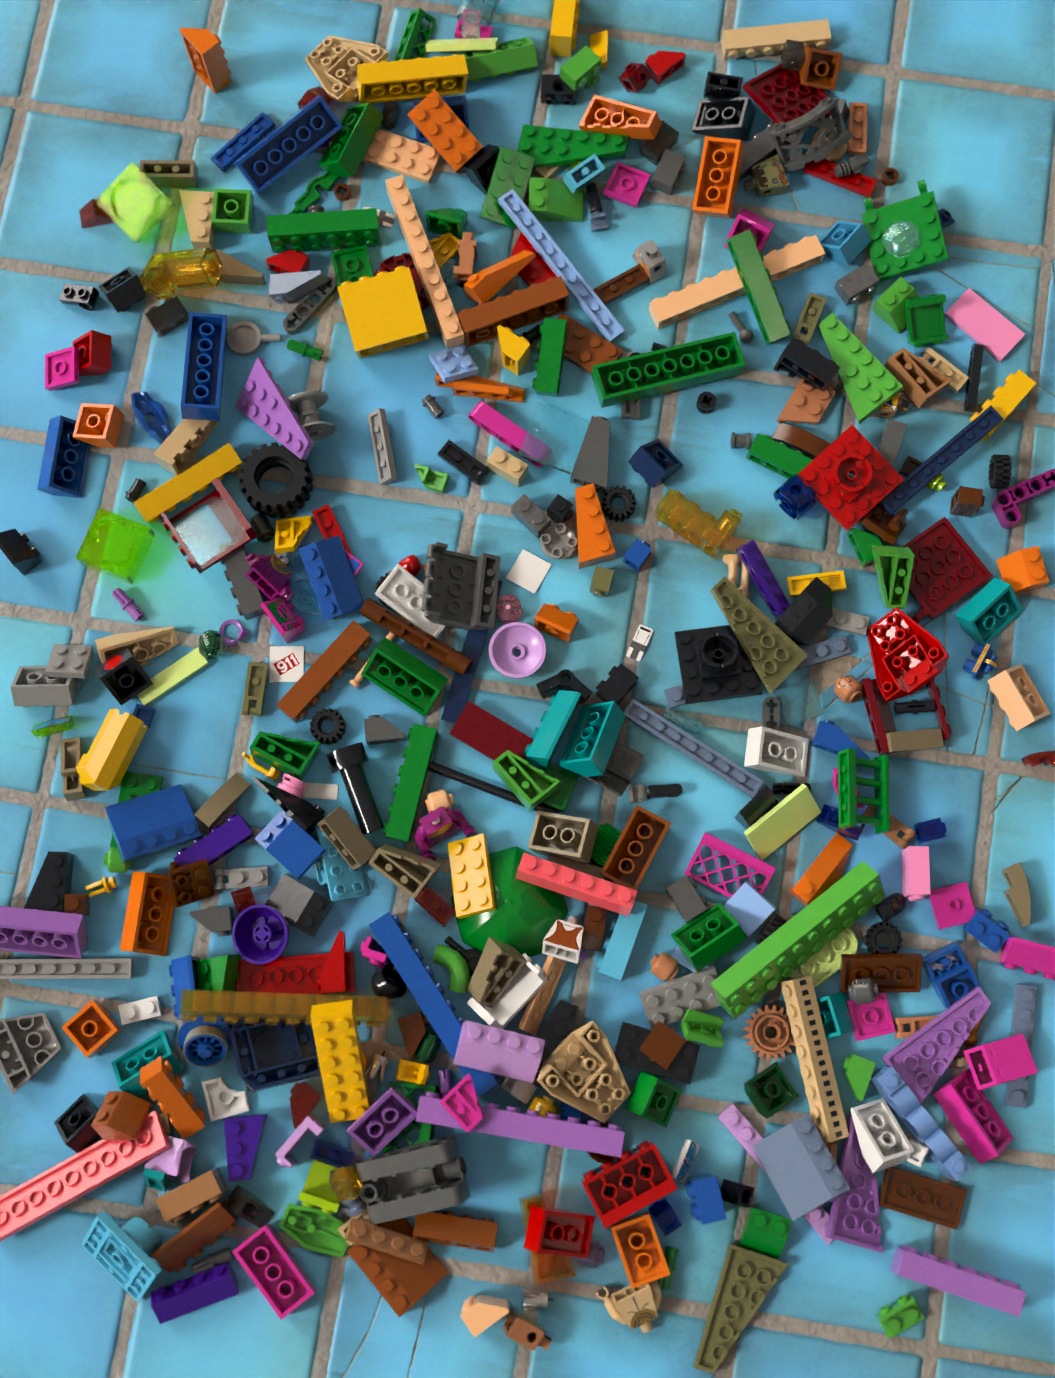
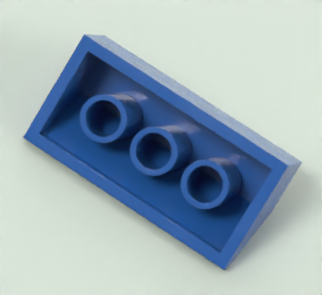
M62 415L49 420L37 490L56 496L82 498L91 444L72 437L76 425L75 420Z
M339 535L298 549L325 621L361 609L364 601Z

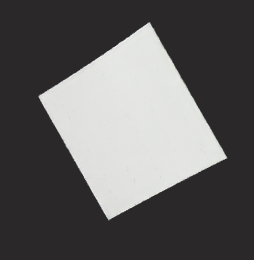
M523 549L506 579L535 593L552 564Z

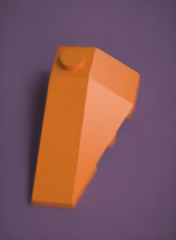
M524 250L471 275L464 284L465 297L477 303L488 302L536 255Z

